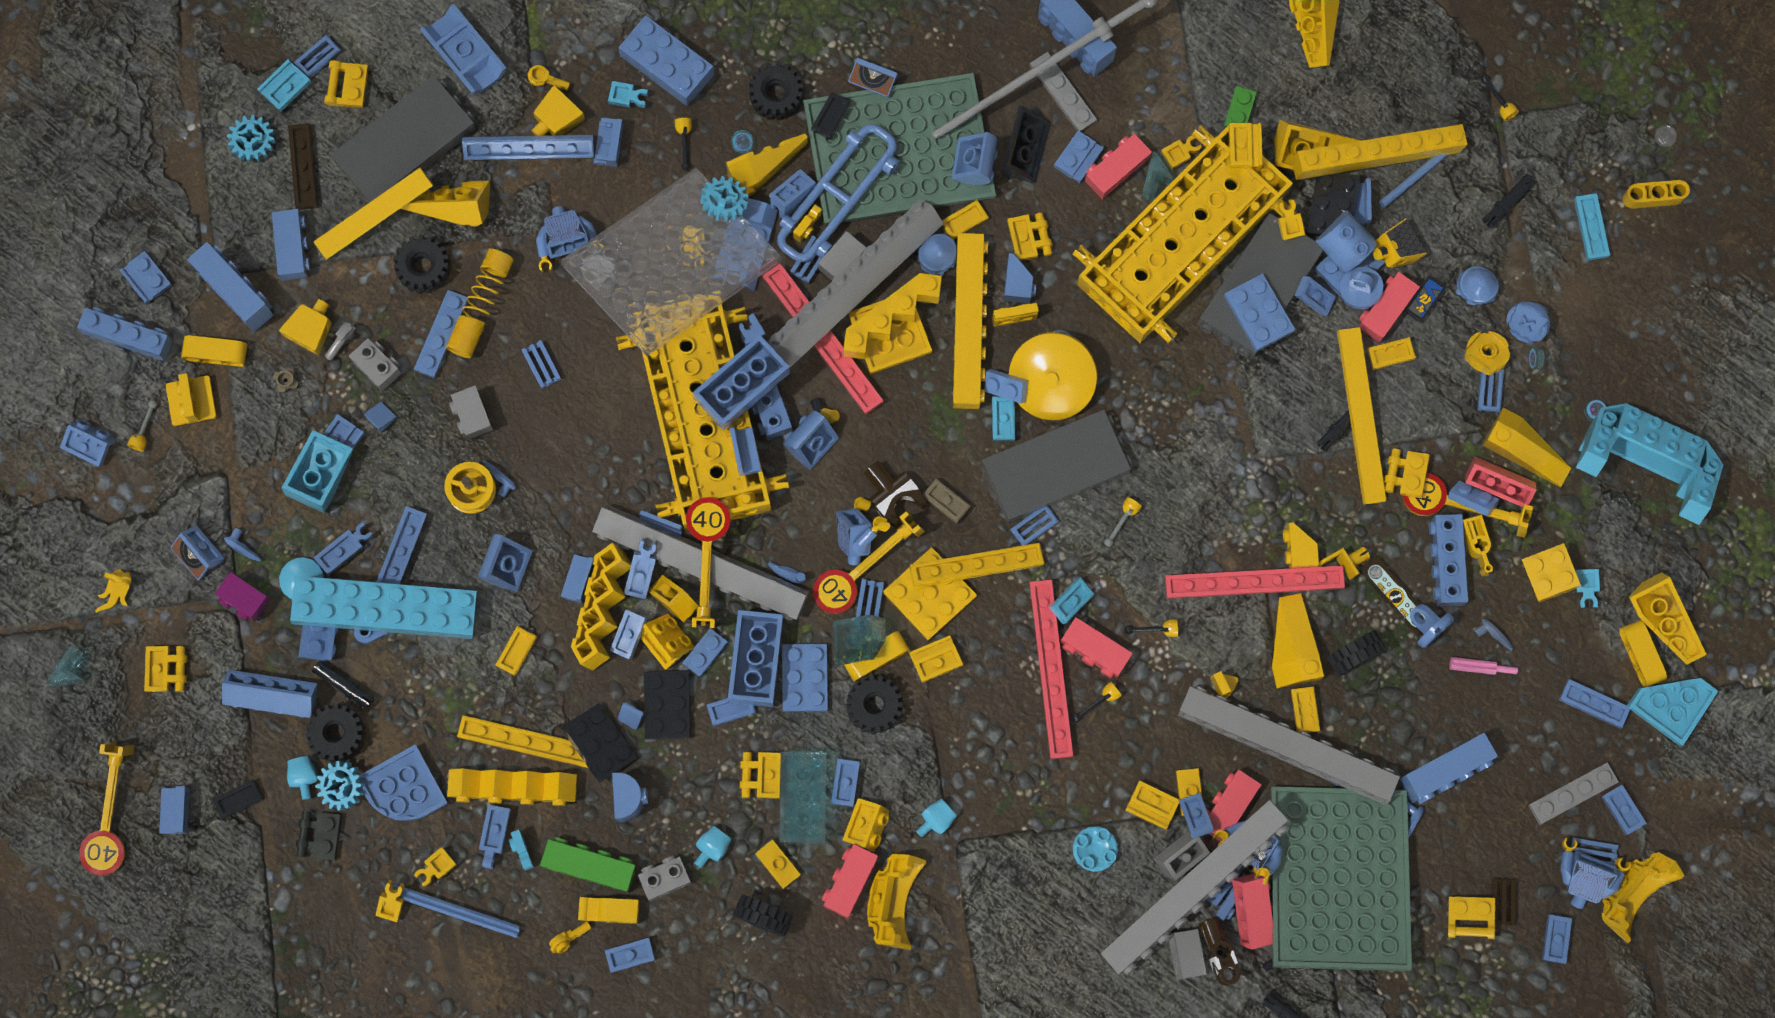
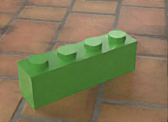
M555 837L554 841L548 839L540 864L541 867L629 893L637 868L636 865L632 864L633 860L621 856L619 860L610 858L611 853L598 850L596 854L589 851L590 847L576 844V847L567 845V840Z

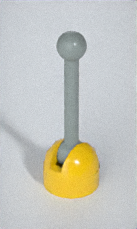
M150 400L148 403L149 409L140 432L132 435L127 443V446L133 450L140 452L145 450L147 441L143 434L153 408L157 407L155 400Z
M1130 497L1125 499L1122 506L1124 515L1110 537L1105 539V546L1110 547L1113 545V539L1126 518L1136 515L1142 507L1141 504Z

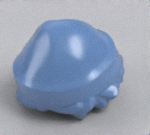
M932 235L918 248V260L922 270L926 273L942 276L950 267L953 268L955 266L957 247L955 241L947 235Z
M1479 266L1471 267L1460 273L1456 284V293L1466 299L1467 304H1488L1495 301L1499 287L1498 281L1488 269Z

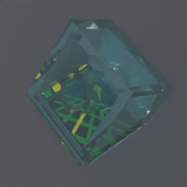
M864 615L833 621L834 665L839 666L874 660L886 641L885 619L873 615Z

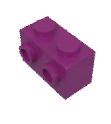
M231 572L214 593L220 598L217 601L227 609L231 606L238 610L236 615L245 621H248L250 618L255 622L270 602L266 595Z

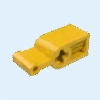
M1479 515L1464 519L1463 533L1467 552L1471 557L1478 559L1481 576H1487L1493 571V566L1489 564L1486 555L1491 548V542L1483 517ZM1475 545H1482L1483 549L1475 548Z
M580 897L578 920L638 924L640 901Z

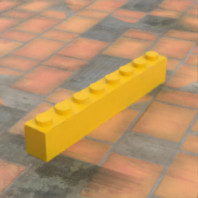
M1463 124L1297 151L1291 161L1296 180L1427 159L1443 154H1457L1468 144Z
M958 233L953 408L979 409L980 403H984L985 389H980L981 381H985V368H981V360H985L986 347H981L982 339H986V326L982 325V317H986L987 305L982 304L983 296H987V283H983V275H987V262H983V256L988 254V241H984V234Z

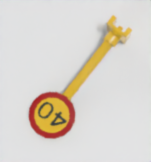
M1431 473L1426 475L1422 498L1403 496L1405 506L1418 516L1436 514L1444 505L1481 514L1449 499L1443 481ZM1524 504L1521 513L1507 512L1495 508L1488 517L1507 521L1508 524L1517 526L1516 536L1525 538L1533 506Z
M711 497L700 498L692 503L686 515V524L691 535L703 542L700 607H697V616L692 617V627H696L697 621H701V626H705L706 621H710V628H714L715 618L710 617L711 607H709L712 541H716L724 536L729 529L731 521L730 513L725 504Z
M908 512L900 516L903 524L897 529V532L850 573L836 569L828 570L819 576L814 584L813 595L814 600L822 610L838 614L850 609L855 603L858 594L855 580L903 538H908L912 533L920 537L925 532L919 525L913 528L916 525L914 521L909 524L914 518Z
M114 742L100 744L99 753L109 755L108 765H110L101 828L99 831L87 835L79 849V859L83 867L88 872L98 876L109 875L117 871L125 857V847L122 840L115 833L111 832V823L119 768L122 766L123 756L134 754L135 745L117 746V743Z

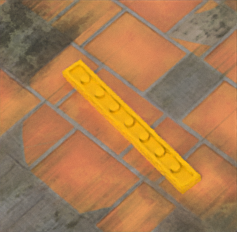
M1358 327L1338 330L1337 335L1363 505L1386 502L1361 329Z

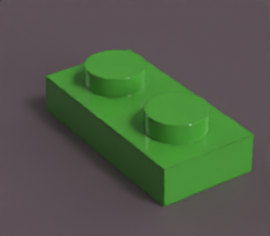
M1238 86L1235 87L1223 128H1226L1229 123H1248L1256 91Z

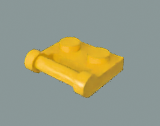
M335 60L329 61L330 77L328 93L325 96L324 104L364 109L369 71L368 65L342 63ZM339 71L345 72L342 98L336 97Z
M1449 897L1448 938H1455V936H1477L1495 939V898ZM1456 920L1488 921V928L1456 927Z

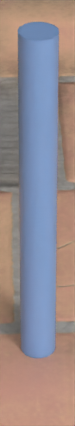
M1448 154L1430 158L1379 201L1380 205L1384 208L1387 207Z

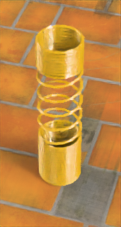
M488 249L480 267V270L485 275L475 277L481 286L471 287L472 292L476 296H468L467 301L472 306H464L462 308L467 316H458L455 328H453L454 330H452L453 332L447 342L448 344H446V349L464 358H472L471 356L474 354L473 352L478 344L477 342H479L478 340H480L483 328H485L484 325H486L485 322L470 316L464 308L476 309L490 315V312L480 309L471 303L469 298L482 299L490 304H495L493 301L478 295L473 288H483L499 294L498 291L483 285L478 280V277L489 278L504 284L503 281L489 276L482 268L495 276L505 278L514 261L510 255L497 249Z

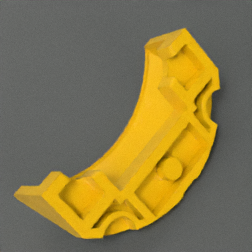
M1659 852L1651 854L1650 858L1638 861L1636 859L1632 861L1630 869L1623 872L1625 876L1619 890L1606 899H1602L1604 908L1601 914L1604 923L1627 943L1631 941L1632 921L1641 904L1662 886L1682 879L1685 876L1675 860Z
M892 854L887 859L888 863L884 870H878L873 880L867 904L868 924L870 927H873L875 934L873 939L877 944L911 950L912 946L908 940L905 928V907L912 883L920 870L926 865V860L911 855Z

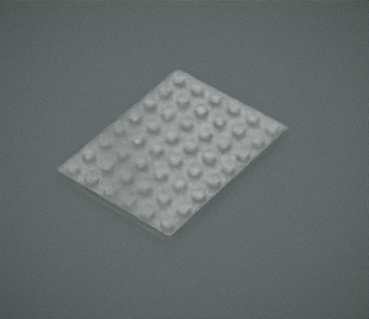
M697 168L561 260V265L646 356L778 264L782 258L743 216L737 214L736 220L728 217L727 222L724 221L723 217H720L716 221L715 215L708 216L709 210H702L703 204L700 203L702 188H705L706 182L709 181Z

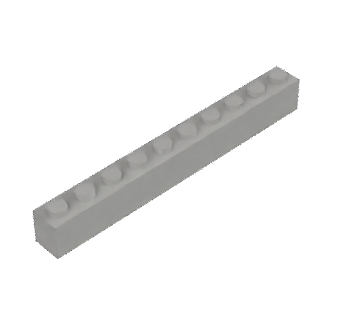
M922 200L914 203L887 231H884L872 245L868 246L856 260L850 262L841 274L835 276L825 289L820 290L810 303L804 305L795 317L789 319L780 331L771 336L767 343L789 367L796 363L944 224L933 206Z
M606 504L601 508L592 531L598 534V538L605 541L613 540L623 549L630 550L631 548L638 552H641L639 550V543L642 538H645L644 546L647 548L652 546L653 541H656V550L651 555L656 556L660 565L678 568L679 573L686 576L694 575L701 582L702 545ZM711 549L710 585L711 583L719 586V590L728 594L732 592L740 595L739 598L743 601L759 603L760 607L766 611L775 610L781 613L783 618L787 620H797L805 605L809 591Z
M1201 687L1189 688L1178 716L1387 806L1400 778V776L1395 775V771L1385 767L1383 769L1376 767L1374 762L1362 758V760L1353 757L1354 754L1347 750L1341 749L1339 751L1332 748L1333 745L1323 740L1318 742L1311 739L1312 736L1302 731L1297 733L1290 730L1291 727L1281 722L1276 724L1269 721L1270 718L1264 714L1258 713L1255 715L1248 712L1249 709L1239 704L1236 706L1232 705L1222 696H1211Z
M1269 800L1109 945L1101 955L1119 975H1129L1137 968L1136 963L1141 958L1145 960L1154 952L1152 949L1158 943L1161 945L1171 937L1169 933L1175 927L1179 929L1188 921L1186 919L1187 916L1192 912L1194 914L1199 912L1204 907L1203 902L1208 897L1214 898L1222 890L1220 886L1226 881L1228 883L1233 881L1238 876L1237 871L1242 866L1248 867L1254 862V856L1259 851H1266L1272 845L1271 840L1275 836L1281 837L1289 830L1288 825L1291 821Z

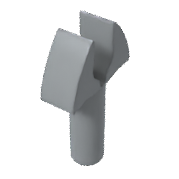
M345 323L336 332L335 335L338 337L325 354L328 360H333L344 342L352 338L356 327L350 323Z

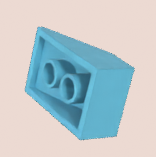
M313 430L282 486L284 494L325 513L336 493L353 448Z

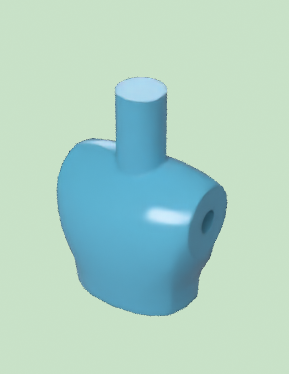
M303 756L288 760L287 781L289 786L300 787L302 800L311 799L309 785L318 781V773L311 757Z
M941 798L939 801L929 805L921 813L925 823L916 832L921 838L931 829L938 834H942L952 824L957 815Z
M712 826L696 843L697 848L702 853L694 864L702 868L709 858L719 862L728 850V846L732 841L731 838L715 826Z

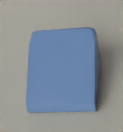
M382 402L364 414L365 418L380 432L397 418Z
M625 702L621 707L618 720L637 730L645 716L642 711Z

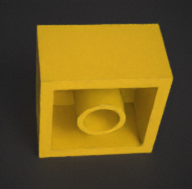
M1564 543L1522 559L1539 603L1582 587Z

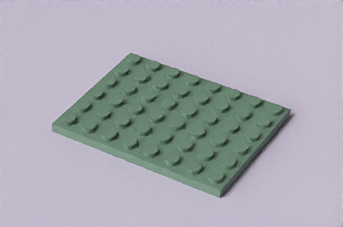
M974 73L894 85L888 97L869 90L838 94L851 101V104L830 140L811 131L813 123L829 96L803 100L817 183L849 144L845 140L851 131L857 133L865 125L876 124L889 132L897 143V150L893 157L900 162L896 170L891 175L882 170L841 223L906 213L919 200L931 204L933 208L996 198L993 179L985 185H970L951 179L958 138L984 133L981 111L939 138H934L932 135L933 131L979 102ZM868 133L861 145L854 150L830 183L848 196H851L886 152L888 143L875 133ZM824 189L819 196L824 224L828 225L843 207L844 203Z
M1271 787V801L1291 821L1288 825L1289 830L1281 837L1276 836L1282 842L1281 847L1283 850L1281 863L1272 874L1273 967L1411 971L1407 790H1394L1391 800L1386 806L1349 789Z

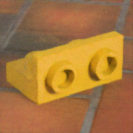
M858 798L842 840L874 853L876 847L881 842V834L884 826L888 823L890 811L879 804Z

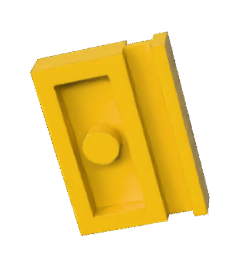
M1229 123L1230 168L1262 167L1261 123Z
M1037 303L994 310L992 317L994 327L1037 320L1039 312Z
M950 635L909 652L921 683L963 666Z
M1139 780L1125 811L1167 830L1179 804V799Z

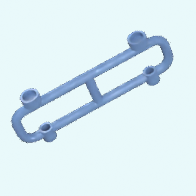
M868 124L863 126L857 133L851 131L845 140L849 144L791 217L788 215L783 217L779 224L782 229L777 236V243L779 248L789 257L798 262L809 261L815 255L822 259L833 247L827 240L879 173L883 170L888 175H891L896 170L900 162L893 157L897 150V143L895 138L882 127L876 124ZM868 133H875L888 143V149L853 194L848 196L830 183V181L854 150L861 145L864 137ZM825 189L842 201L844 205L806 253H799L786 243V237L796 228L799 220Z

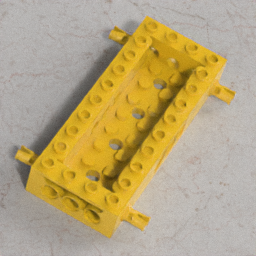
M1202 125L1199 126L1198 131L1195 130L1192 133V136L1206 148L1099 256L1094 257L1082 244L1079 246L1080 252L1075 250L1072 254L1086 266V269L1079 275L1077 286L1139 343L1155 330L1169 344L1172 339L1170 336L1175 338L1178 333L1166 324L1164 319L1271 210H1275L1283 217V213L1278 210V202H1283L1285 209L1289 208V205L1284 202L1283 198L1289 193L1293 183L1263 155V165L1261 168H1230L1229 125L1216 137H1213ZM1232 180L1236 183L1237 188L1229 190L1225 187V182ZM1202 210L1207 214V218L1205 220H1198L1195 217V212ZM1169 240L1177 244V248L1173 251L1165 247V243ZM1137 271H1144L1147 274V279L1139 281L1136 279L1135 273Z
M719 294L634 313L633 316L637 329L635 333L616 336L617 343H620L618 344L619 351L634 346L641 347L677 497L675 501L656 504L657 510H664L657 513L658 518L674 514L681 515L685 532L689 531L686 524L687 511L692 503L700 498L711 497L720 500L727 507L730 513V520L732 521L771 511L768 494L771 491L789 488L788 482H782L787 480L786 474L766 479L763 476L761 463V472L739 476L730 428L734 427L735 431L751 428L748 410L723 431L694 400L693 393L690 391L692 384L699 383L702 385L734 357L727 327L731 323L748 320L747 314L741 315L746 313L745 306L730 311L723 310ZM689 341L693 347L690 351L684 352L680 349L681 343ZM710 425L713 428L712 434L709 436L702 435L700 433L702 426ZM713 468H721L723 475L720 478H713L710 475Z

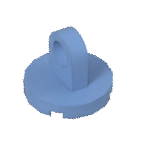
M1356 267L1343 275L1340 280L1339 292L1347 306L1365 310L1380 301L1383 296L1384 286L1381 276L1375 270L1369 267Z
M1519 302L1507 314L1506 322L1511 328L1510 332L1518 340L1526 343L1541 341L1550 328L1548 311L1539 303Z
M1423 604L1416 606L1410 612L1411 621L1424 634L1417 642L1422 648H1426L1454 621V617L1450 612L1440 619L1428 606ZM1418 612L1424 615L1425 620L1420 618Z

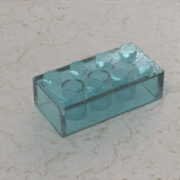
M781 751L780 845H825L826 752Z

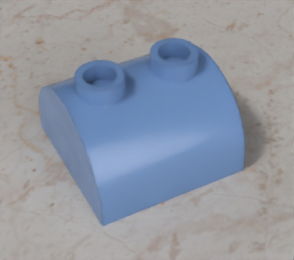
M985 132L958 138L951 179L970 185L990 183L994 177L993 163L998 155L996 150L997 137Z
M1347 210L1315 240L1343 272H1348L1359 265L1377 245V242Z
M813 410L809 415H804L800 419L799 426L794 432L790 431L786 434L783 445L793 457L811 470L839 437L827 419Z
M494 534L478 577L492 585L517 592L532 550L503 535Z
M612 773L615 819L618 823L631 821L639 815L643 805L648 804V791L646 788H640L636 780L624 773Z

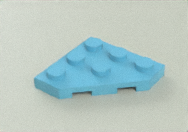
M1702 678L1638 688L1626 707L1677 745L1683 746L1718 693V690Z

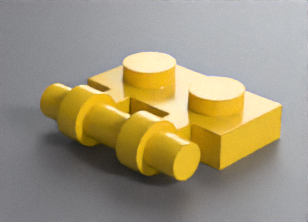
M1043 213L1035 214L1036 222H1030L1029 214L1007 219L1014 254L1019 261L1038 258L1037 249H1043L1045 257L1052 255L1051 247L1053 244L1048 236V222L1044 219ZM1035 230L1039 231L1040 240L1038 241L1034 239L1033 231Z
M1392 449L1387 463L1389 465L1388 475H1385L1384 479L1386 484L1385 492L1393 493L1394 486H1400V495L1422 498L1430 454L1407 451L1406 459H1401V450ZM1398 467L1404 468L1403 478L1396 476Z
M146 646L145 692H169V683H175V692H184V683H187V676L185 675L187 655H185L184 646L176 647V655H170L169 646ZM170 663H176V675H169Z
M743 752V761H740V768L742 769V781L739 784V789H742L741 798H750L751 789H757V798L780 799L781 753L758 752V761H752V753ZM751 769H758L757 781H751Z

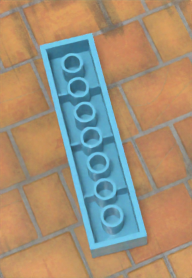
M295 576L290 621L293 625L472 639L477 591Z

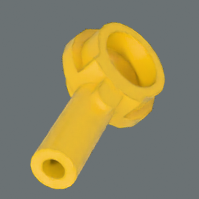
M535 65L528 71V80L534 86H543L548 83L566 91L570 87V82L549 75V71L542 65Z
M586 921L573 931L569 930L556 935L549 942L550 950L552 953H564L569 949L570 942L589 931L591 926Z

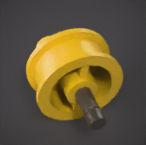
M460 463L450 470L445 479L444 488L446 496L454 508L466 514L480 513L487 509L495 498V481L487 468L479 463Z

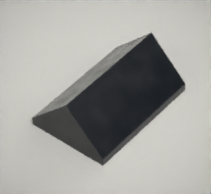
M1019 106L1002 176L1035 183L1050 122L1024 106Z

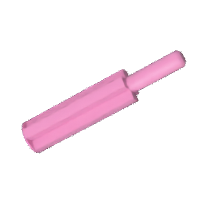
M1451 657L1449 662L1450 670L1493 675L1496 672L1518 673L1517 667L1497 665V662Z

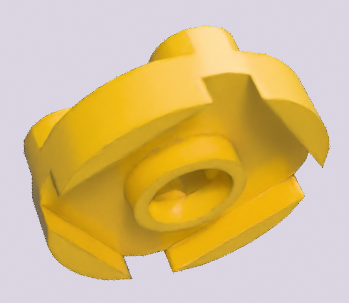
M1488 331V333L1482 334L1478 332L1469 339L1464 358L1477 371L1483 372L1486 375H1493L1506 366L1510 358L1509 345L1506 339L1496 332ZM1490 349L1492 351L1491 356L1485 355L1482 350L1487 351Z

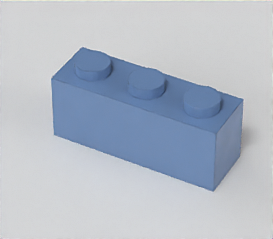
M298 209L272 212L279 278L282 281L308 278L307 271L311 270L309 257H306L305 250L309 248L307 236L303 234V229H306L305 216H302Z

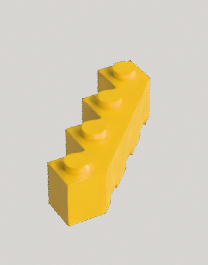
M919 273L849 326L845 334L843 357L865 359L868 338L890 341L892 320L914 322L917 301L938 304L942 276Z
M611 543L594 556L592 576L588 579L584 594L586 595L584 607L580 609L577 621L578 630L571 644V648L580 665L592 671L610 658L600 640L618 628L609 609L625 598L616 579L629 571L631 567V561L624 549L614 543Z
M464 768L450 769L447 797H454L456 802L464 803L470 802V799L488 800V803L502 804V800L520 801L522 805H534V802H552L553 806H566V802H575L577 774L562 772L539 773L532 771L509 772L502 770L479 771Z

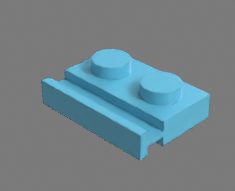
M287 59L257 90L281 112L311 83V80Z

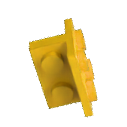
M185 373L178 375L179 381L166 384L173 426L215 419L217 417L209 376L191 378Z
M665 614L643 625L644 630L641 639L665 670L674 665L684 654L694 649L690 638L683 633L676 620L669 614Z

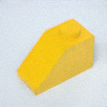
M664 575L648 590L656 600L682 622H685L699 607L682 588Z

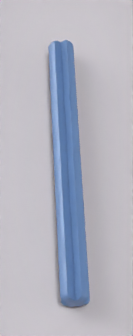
M394 884L392 888L398 890L399 885ZM405 887L401 895L398 896L403 898L404 901L515 938L520 932L519 925Z

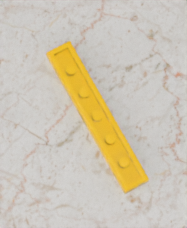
M418 168L314 240V244L327 260L431 188L433 183L422 168Z
M1040 543L911 564L910 571L915 588L1040 567L1044 565V559Z
M462 716L457 738L588 768L569 740Z

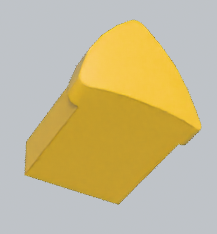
M1221 671L1210 677L1218 696L1226 699L1232 694L1238 682L1237 677L1222 674Z

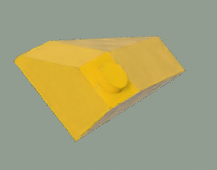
M1289 0L1291 13L1295 14L1297 24H1295L1297 31H1300L1303 39L1302 47L1309 68L1329 66L1339 0Z
M1280 119L1274 138L1275 165L1294 170L1291 159L1297 151L1363 140Z
M806 133L782 141L777 148L767 146L759 154L754 155L752 151L726 162L728 177H733L732 182L734 183L740 181V188L746 187L745 194H748V197L754 195L756 190L762 187L808 144Z
M490 181L462 182V187L451 189L449 185H445L434 192H430L428 189L400 209L460 225L479 226L483 224L489 213Z
M1504 407L1502 408L1482 446L1561 488L1571 467L1522 417Z
M1661 572L1642 582L1633 591L1629 599L1638 617L1686 665L1707 655L1669 576Z
M1301 593L1279 597L1272 671L1276 689L1319 681L1324 677L1318 649Z

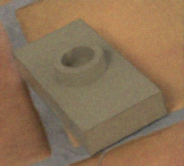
M935 479L922 495L924 499L956 524L971 507L938 479Z

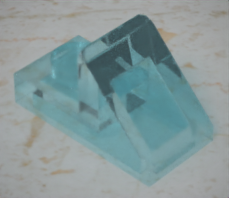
M1156 152L1152 153L1141 199L1148 201L1151 194H1156L1159 182L1170 184L1173 180L1171 173Z
M70 645L46 681V684L55 689L85 682V680L71 672L73 668L76 669L80 665L83 652Z

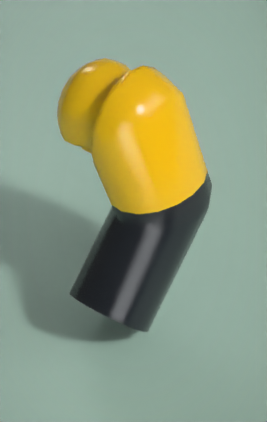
M820 398L810 401L813 410L823 415L829 424L839 420V412L824 408Z

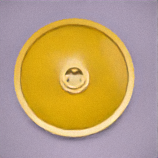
M1060 332L1041 333L1025 341L1016 351L1009 368V375L1028 381L1026 401L1018 404L1031 415L1045 420L1066 419L1080 412L1091 400L1097 384V367L1088 348L1075 337Z

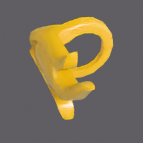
M120 569L111 574L105 572L104 577L109 581L105 592L98 595V597L105 599L110 595V598L106 604L95 610L96 613L112 608L116 605L119 598L122 605L128 606L125 598L131 584V574L129 572L124 573Z

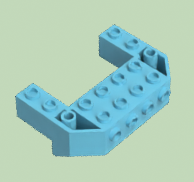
M1625 403L1603 407L1599 410L1579 447L1581 454L1576 468L1597 477L1611 452L1679 484L1676 496L1683 499L1679 516L1700 525L1711 509L1723 463L1707 440Z

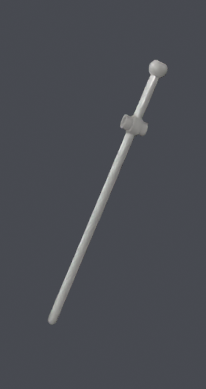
M1139 0L1108 21H1105L1103 16L1099 17L1091 23L1094 27L1092 31L933 131V137H941L1097 37H1100L1102 42L1114 35L1111 31L1113 27L1145 7H1154L1157 0Z

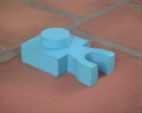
M612 81L608 104L630 108V104L635 103L637 106L645 108L646 102L640 101L638 98L642 95L648 97V90L639 89L635 91L632 84Z
M1599 569L1576 570L1582 586L1577 588V593H1583L1580 608H1585L1584 602L1587 599L1593 601V608H1598V601L1594 596V592H1600Z
M520 830L511 832L512 839H509L512 851H517L523 869L526 871L534 868L522 832Z

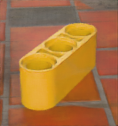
M1683 180L1636 183L1626 190L1622 201L1626 207L1633 209L1678 205L1689 195L1690 187ZM1673 189L1679 190L1682 196H1677ZM1652 191L1658 192L1660 198L1654 197ZM1630 193H1636L1639 199H1633Z
M187 335L184 336L181 359L191 362L243 367L245 365L248 344L236 340Z
M1639 620L1619 629L1621 639L1642 686L1649 687L1667 679L1666 671L1644 622Z
M899 631L876 642L883 643L873 659L844 664L854 683L910 651Z

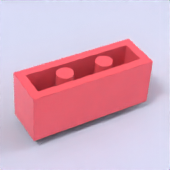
M1135 133L1130 138L1128 136L1124 137L1118 143L1119 147L1115 151L1109 150L1102 157L1103 161L1098 165L1093 164L1086 171L1085 182L1102 200L1151 157V150Z
M1400 272L1395 277L1390 275L1383 285L1386 289L1380 301L1370 311L1366 309L1359 318V321L1362 322L1359 326L1361 331L1378 343L1381 342L1420 288V286Z
M1475 456L1465 474V483L1521 507H1524V504H1530L1537 490L1536 482Z
M1076 617L1060 641L1065 651L1070 654L1077 653L1082 657L1081 660L1091 667L1096 665L1101 669L1100 672L1110 679L1112 677L1117 679L1133 654Z
M1237 770L1235 774L1231 772L1224 782L1227 787L1223 793L1218 791L1212 800V803L1215 804L1211 811L1207 810L1214 832L1209 833L1212 837L1218 830H1225L1238 822L1261 786L1259 782L1240 770ZM1216 837L1217 840L1222 841L1220 837Z
M853 844L852 848L847 847L842 857V860L845 861L842 869L837 867L832 877L835 883L832 889H826L822 897V901L825 902L823 906L848 919L878 856Z
M1256 873L1238 877L1232 881L1240 945L1251 950L1272 944L1273 906L1269 896L1270 884L1269 881L1266 885L1262 884L1264 876H1258L1255 879Z

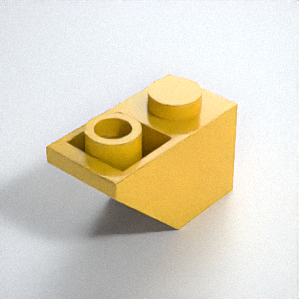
M1288 523L1286 529H1283V541L1287 543L1288 551H1285V564H1289V569L1318 567L1317 543L1296 524Z

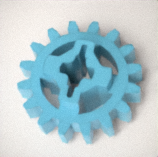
M251 115L250 120L243 116V122L241 123L235 120L237 126H230L229 129L232 134L227 135L228 140H230L227 144L232 149L233 155H238L241 161L246 157L249 163L252 162V158L260 162L261 155L267 158L266 151H273L270 144L276 143L272 137L275 135L273 129H270L271 125L269 122L264 123L262 117L256 120L254 115ZM257 128L262 129V130L264 131L265 135L262 134V133H260V132H258V129H257ZM238 143H240V145H244L245 150H242L238 146Z
M721 176L720 181L714 177L712 184L706 182L705 188H702L700 203L703 204L702 210H709L708 216L715 215L716 221L720 217H723L725 222L728 221V217L736 220L737 214L742 216L743 210L747 208L748 194H745L746 187L740 188V181L732 182L733 177L725 180L724 176Z
M336 761V764L334 762L328 763V768L321 769L324 775L317 776V779L321 781L320 784L315 785L316 788L321 789L317 796L324 797L322 804L330 803L329 809H335L336 807L337 810L352 808V803L360 802L357 796L364 795V792L360 790V787L365 786V783H360V779L364 776L363 774L357 775L359 768H351V762H345V764L343 761Z

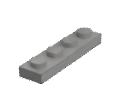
M1046 52L1031 62L1030 68H1034L1051 57L1050 54ZM1057 64L1037 75L1076 131L1083 132L1097 122L1096 117Z
M1607 762L1528 806L1538 824L1541 825L1618 783V780Z

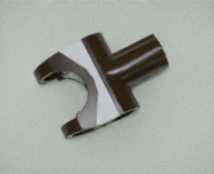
M879 461L872 464L864 472L865 476L878 490L869 498V501L881 517L886 518L887 522L895 529L901 526L895 513V506L899 502L908 500L917 504L921 509L927 506L918 487L905 472H902L893 479Z
M1218 917L1199 923L1208 948V959L1217 982L1224 986L1236 983L1240 979L1241 971L1233 948L1226 941ZM1218 950H1222L1223 954L1218 955ZM1225 969H1228V970L1231 971V973H1232V979H1231V980H1227V979L1225 978V976H1224V970H1225Z

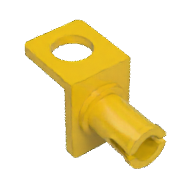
M1360 547V549L1349 555L1342 548L1320 561L1318 567L1336 558L1340 566H1343V571L1348 579L1352 580L1359 574L1355 566L1369 560L1370 555L1369 552L1362 555L1363 552L1367 551L1365 547Z

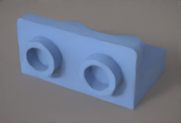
M78 420L68 424L60 448L100 467L103 465L109 446L114 444L116 439L111 437L107 431L97 430L91 427L90 423Z
M303 625L298 658L321 660L322 662L331 660L336 651L334 637L338 632V628Z

